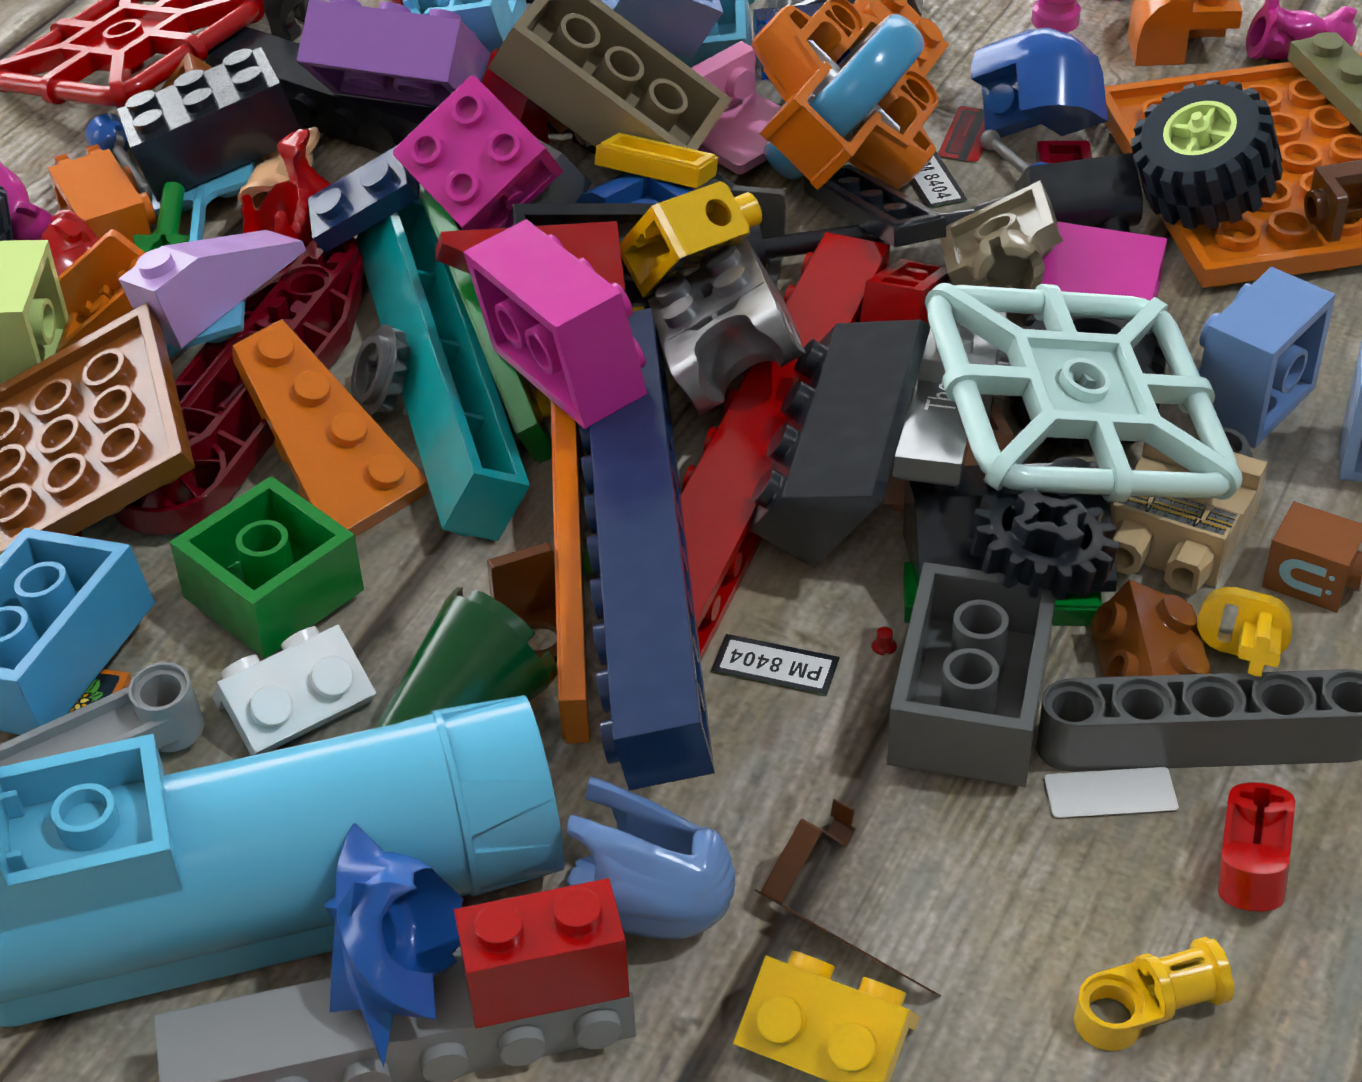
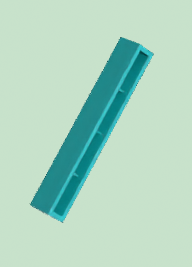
M419 198L359 233L356 240L358 248L362 252L363 268L380 325H389L404 331L407 340L406 345L410 348V355L406 366L409 373L404 378V391L401 394L442 530L451 531L464 537L476 536L499 541L528 491L530 484L487 360L448 265L436 261L435 247L438 238L424 203Z

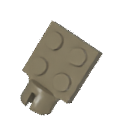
M1041 180L947 225L946 237L941 238L947 273L953 285L1034 290L1043 283L1045 266L1042 258L1047 256L1055 245L1063 242L1049 196Z

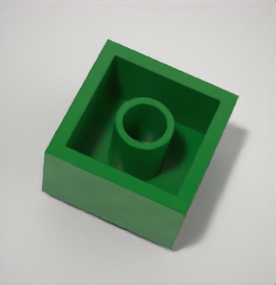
M272 476L170 541L183 597L263 659H266L282 648L281 644L287 638L303 629L312 627L364 590L355 534Z

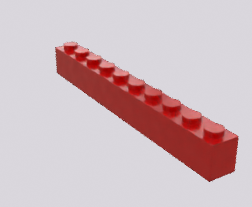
M825 232L815 252H808L802 264L801 277L797 285L790 284L784 296V302L799 332L803 347L811 339L820 342L836 323L860 322L866 280L889 266V244ZM798 358L781 368L774 361H765L745 371L744 381L739 390L732 389L727 397L724 417L719 427L712 426L709 429L704 442L703 456L698 465H690L683 479L681 500L701 661L763 540L762 537L750 531L758 504L752 502V494L763 474L771 466L773 459L767 457L766 452L775 433L785 423L786 415L781 413L780 410L786 395L799 379L800 373L794 370Z

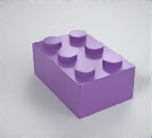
M309 0L296 61L333 93L437 108L468 77L476 76L483 82L491 53L476 37V33L465 25L461 20V16L448 10L430 9L429 15L411 13L409 8L392 2H381L379 8L361 6V3L357 0H329V2Z

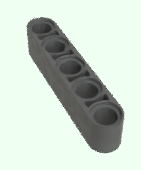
M1351 669L1262 672L1261 677L1252 676L1246 672L1069 678L1058 680L1049 685L1043 693L1036 749L1040 758L1045 763L1063 771L1362 760V671Z

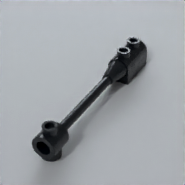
M1133 153L1029 166L1015 184L1017 192L1041 180L1049 196L1057 222L1131 233L1130 226L1138 225L1142 219L1143 196ZM1004 197L973 206L972 209L939 214L946 218L947 226ZM757 225L750 228V234L742 241L748 240L765 269V260L803 255L808 252L814 253L825 232L886 243L858 225L762 237L760 226Z

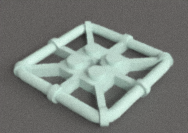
M941 283L936 285L927 294L925 306L928 313V321L946 372L942 378L946 395L950 400L956 402L973 456L981 471L986 474L984 482L997 491L1006 487L1023 492L1037 489L1040 493L1102 495L1107 502H1125L1130 496L1191 499L1216 498L1225 500L1231 498L1241 486L1243 481L1242 473L1238 468L1236 457L1213 407L1215 400L1213 388L1209 380L1200 377L1178 324L1171 314L1167 312L1168 304L1154 297L1149 301L1134 296L1064 292L1057 285L1040 284L1034 290ZM997 312L1034 314L1036 320L1044 321L1047 330L1022 329ZM1071 317L1131 321L1118 334L1077 332ZM955 321L1006 353L1011 366L970 364ZM1154 333L1172 375L1142 373L1133 348L1145 335ZM980 394L1022 396L1031 422L1002 452L998 447ZM1155 403L1178 404L1179 409L1183 413L1189 414L1200 441L1162 418ZM1047 437L1089 439L1099 468L1022 465V463ZM1120 441L1145 442L1190 472L1131 470Z

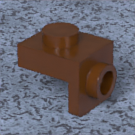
M1362 159L1314 168L1311 189L1304 198V210L1308 221L1316 226L1328 243L1340 241L1344 221L1362 218Z

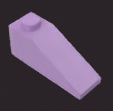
M268 230L165 245L143 254L138 259L136 266L121 276L119 281L133 310L147 303L161 323L165 343L182 349L304 253L306 248L301 240Z

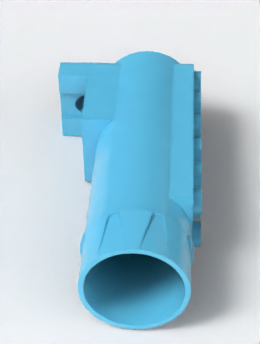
M522 695L431 711V714L388 726L165 775L154 733L0 767V1026H20L333 951L335 923L323 903L335 896L337 863L347 833L354 823L384 852L411 856L433 868L460 896L471 895L473 897L563 871L565 864L564 848L554 789L540 732L527 697Z

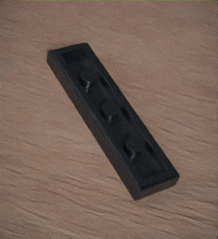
M851 164L843 165L818 190L803 176L804 193L894 248L946 237L945 217Z

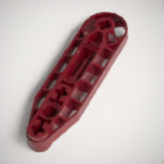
M354 237L327 253L314 240L311 241L306 247V251L293 264L269 279L246 297L244 330L219 343L207 342L175 380V385L195 468L181 475L173 483L159 487L130 503L119 513L114 514L121 525L144 534L168 535L185 532L228 503L275 440L266 419L261 418L232 360L233 345L283 319L329 370L351 340L360 301L365 292L366 276L363 268V257L361 250L358 248L357 240Z

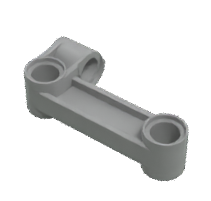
M158 662L148 665L136 673L128 687L1 743L0 767L153 733L158 751L176 752L186 749L201 736L205 725L189 675L182 666L172 662Z

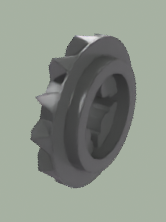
M389 325L379 326L365 339L356 356L351 378L353 398L373 419L378 420L387 412H391L396 406L397 395L404 391V378L409 373L406 366L410 355V348L406 345L405 332Z

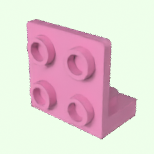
M740 41L692 67L694 71L732 98L698 148V151L715 154L718 157L719 164L736 174H744L767 160L764 148L768 140L764 139L759 133L781 108V106L756 93L755 52L750 45Z

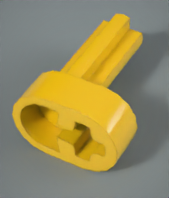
M1221 587L1213 590L1203 599L1198 612L1197 628L1201 638L1210 647L1220 652L1237 655L1238 659L1249 661L1247 673L1252 676L1261 677L1264 665L1278 667L1281 653L1287 649L1292 639L1293 619L1289 608L1280 599L1238 587ZM1225 604L1238 606V613L1231 634L1219 632Z

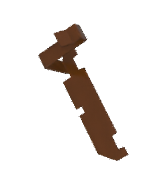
M833 799L830 813L834 820L827 832L801 818L761 892L756 889L755 891L941 997L935 991L782 904L820 834L822 833L846 847L856 830L852 826L855 810L836 799Z

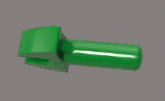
M167 182L163 186L157 229L151 235L134 234V244L145 253L158 249L161 246L189 242L190 235H180L178 233L185 188L178 182Z

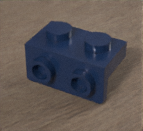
M394 148L307 198L312 238L325 253L419 199L420 193L418 190L420 189V183L393 156Z

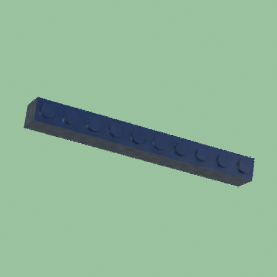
M652 308L634 311L632 317L628 318L632 335L640 345L646 360V365L641 370L647 395L586 429L579 425L583 447L587 455L581 458L587 490L589 494H592L584 496L585 510L591 533H597L595 536L587 537V546L594 575H601V578L590 580V589L598 620L604 619V623L593 625V634L600 664L602 666L607 665L608 669L596 673L603 711L605 714L611 713V719L600 721V733L608 764L620 762L629 791L715 773L665 361Z

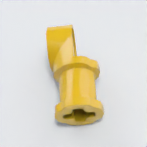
M1205 936L1194 939L1190 944V949L1160 958L1146 953L1135 956L1131 963L1097 972L1089 976L1080 986L1073 1018L1076 1031L1084 1041L1098 1049L1107 1051L1124 1050L1135 1044L1143 1028L1172 1020L1175 1010L1205 1001L1217 1006L1229 1003L1234 996L1235 988L1229 960L1219 943L1215 939H1209ZM1104 998L1117 1000L1130 1011L1131 1019L1117 1024L1105 1022L1092 1012L1090 1004Z

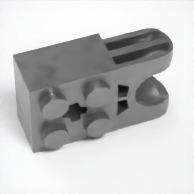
M748 240L737 246L728 245L710 255L703 267L686 277L678 275L670 278L659 286L655 296L648 299L669 369L677 384L684 391L688 401L693 404L698 416L725 401V390L730 382L754 365L765 361H774L781 368L806 353L801 343L799 332L781 293Z

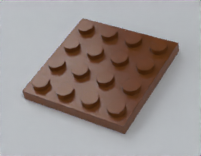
M147 303L0 384V555L24 528L75 535L103 518L119 513L130 503L159 487L173 483L181 475L195 468L161 323Z

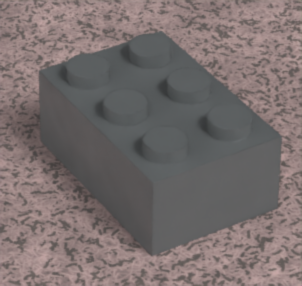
M923 563L890 706L887 765L1026 787L1056 598L1050 590L1041 589L1037 598L1029 597L1028 586L1022 583H1018L1009 589L1004 587L1005 574L1003 573L986 574L982 570Z

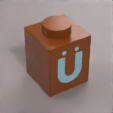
M1293 501L1272 539L1262 587L1337 613L1349 589L1357 592L1362 590V523Z

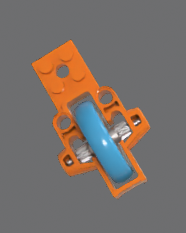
M827 0L812 16L807 15L791 4L781 8L754 37L751 43L753 51L764 67L763 71L785 101V104L759 133L764 139L768 140L764 148V154L774 170L792 180L805 176L818 190L848 161L858 169L882 180L895 189L908 184L929 163L936 151L934 144L922 126L939 101L938 94L934 86L926 78V75L949 45L943 39L937 25L927 18H922L907 3V0H855L853 4L847 0ZM849 49L851 52L837 65L835 62Z

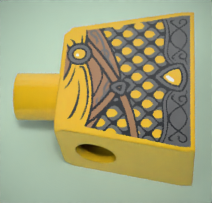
M721 181L652 205L620 242L621 257L642 297L644 298L655 293L659 286L672 277L678 275L686 277L703 267L710 255L731 244L739 245L750 234V228L761 223V207L751 193L746 192L734 197L728 185Z

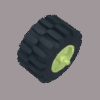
M1207 80L1205 85L1200 86L1192 83L1183 86L1184 90L1174 93L1171 91L1161 97L1163 102L1159 105L1152 104L1144 112L1146 119L1137 121L1134 127L1135 137L1131 138V149L1146 200H1148L1152 211L1156 215L1162 214L1163 220L1172 225L1181 219L1183 228L1195 229L1198 225L1205 224L1206 229L1218 228L1220 222L1227 220L1231 224L1243 219L1241 214L1247 211L1254 213L1263 206L1261 199L1271 198L1277 189L1275 181L1281 180L1283 172L1281 165L1283 161L1274 122L1266 100H1260L1259 93L1252 88L1243 90L1241 83L1230 81L1226 85H1220L1219 80Z

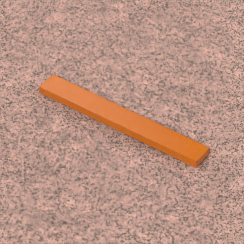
M550 399L558 701L562 739H566V744L589 743L578 423Z

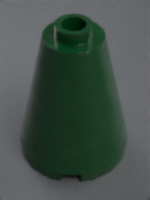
M458 587L444 601L375 728L431 714V711L522 695H525L528 701H531L545 691L557 676L558 670L555 659L549 650L541 658L537 656L528 644L536 633L504 604L476 589L467 598H464L463 587Z

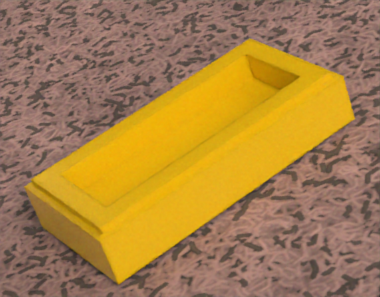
M619 132L596 146L594 165L699 188L716 176L718 157L715 154Z

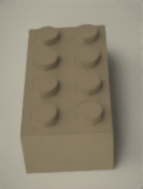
M534 0L514 24L488 69L595 148L601 142L620 132L698 150L732 100V98L600 0Z

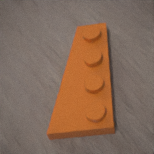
M283 319L233 345L232 360L261 418L266 419L275 437L274 445L283 463H288L298 483V493L302 498L357 537L427 495L428 481L423 473Z

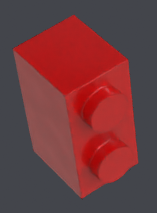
M610 878L454 909L462 965L475 1029L630 997L626 940Z

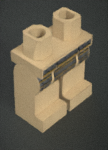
M1145 442L1142 456L1135 470L1190 472ZM1233 452L1238 468L1242 473L1243 481L1235 494L1225 500L1216 498L1191 499L1130 496L1125 502H1114L1111 520L1112 524L1116 526V532L1113 540L1119 542V548L1115 557L1116 571L1131 575L1139 572L1142 565L1165 571L1164 581L1169 585L1170 589L1189 595H1194L1203 584L1216 588L1221 578L1223 567L1231 559L1258 511L1268 462Z

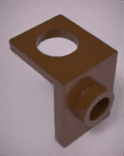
M548 542L487 560L491 597L508 607L526 622L532 630L543 628L551 630L557 635L554 551ZM557 641L547 649L534 650L539 658L549 650L555 659V663L557 662Z

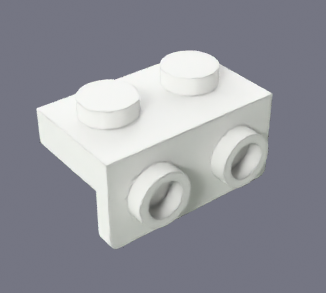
M339 624L319 633L316 626L303 629L287 638L281 644L283 651L262 661L259 660L257 655L244 657L221 672L223 679L217 682L212 699L218 710L226 708L251 756L270 752L373 701L377 693Z

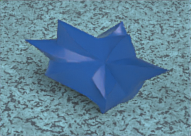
M354 823L347 833L337 863L335 896L323 903L335 923L330 1012L360 1009L384 1067L394 1014L436 1020L433 980L445 974L457 962L452 955L459 947L454 909L461 908L464 899L433 868L411 856L384 852Z

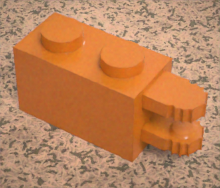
M96 144L86 147L87 154L81 158L70 160L67 154L54 157L55 165L48 167L59 211L71 210L84 220L99 238H102L112 229L117 230L132 243H134V234L151 235L149 225L156 223V215L151 200L146 192L139 194L131 168L128 165L121 167L110 149L102 151L100 146Z

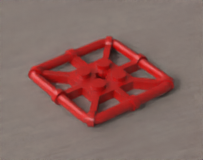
M99 0L70 19L61 18L50 26V32L12 56L0 60V92L40 96L44 101L52 104H63L66 101L98 106H116L118 109L125 106L126 101L133 95L153 90L168 80L188 52L204 62L208 57L209 51L249 24L260 21L265 12L264 1ZM143 2H155V4L144 5ZM207 27L197 35L188 33L193 30ZM156 53L165 54L164 57L131 78V74L144 68V61ZM50 71V72H48L47 74H45L43 77H41V76H34V75H36V74H40V73H44V72ZM95 71L110 72L109 86L80 82Z

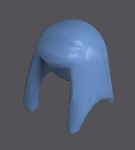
M590 777L585 799L610 807L617 822V829L577 815H570L566 834L584 844L592 856L583 857L575 861V867L570 872L566 886L610 878L623 932L656 939H686L708 930L722 919L729 909L730 901L734 896L735 869L728 847L720 834L710 827H698L645 797L602 779Z

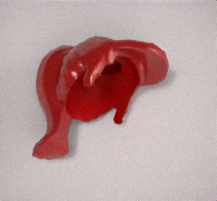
M298 129L295 132H291L277 144V149L285 163L289 180L275 184L267 193L258 210L253 208L252 197L249 194L242 195V234L268 230L301 240L305 248L313 241L307 198L331 185V183L316 173L308 163L306 146L310 137L309 129ZM296 259L293 260L290 264H288V265H287L285 268H283L281 271H283V270L286 269L288 266H290L291 264H293V263L296 261Z

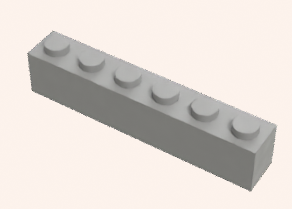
M458 950L452 954L457 962L445 974L433 980L436 1020L394 1014L384 1067L360 1009L330 1012V977L155 1014L154 1025L159 1082H450L462 1077L466 1073L503 1065H528L544 1056L580 1048L601 1049L612 1045L617 1040L635 1037L633 991L629 980L630 997L475 1029L461 952Z

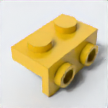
M794 950L791 952L788 963L765 955L733 1044L829 1082H890L908 1029L915 1031L920 1019L919 1015L910 1009L902 1007L907 993L867 977L862 978L858 990L831 980L835 966Z

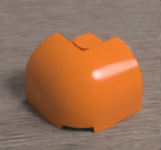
M1133 0L1127 40L1135 66L1185 65L1188 38L1225 37L1226 29H1240L1243 11L1239 0Z

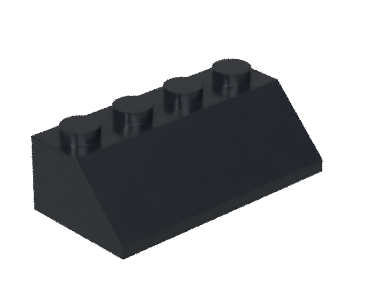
M922 320L836 323L820 342L811 339L804 347L806 353L798 357L794 366V370L800 373L799 379L792 386L781 406L780 412L786 415L785 423L775 433L766 452V456L773 459L771 466L763 474L752 494V502L758 504L750 531L815 568L883 503L895 453L931 327L929 324Z

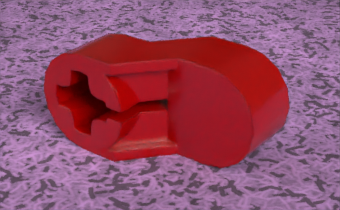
M1248 782L1238 784L1229 791L1218 894L1225 903L1235 908L1265 912L1275 910L1285 902L1296 802L1294 796L1286 789L1268 783Z

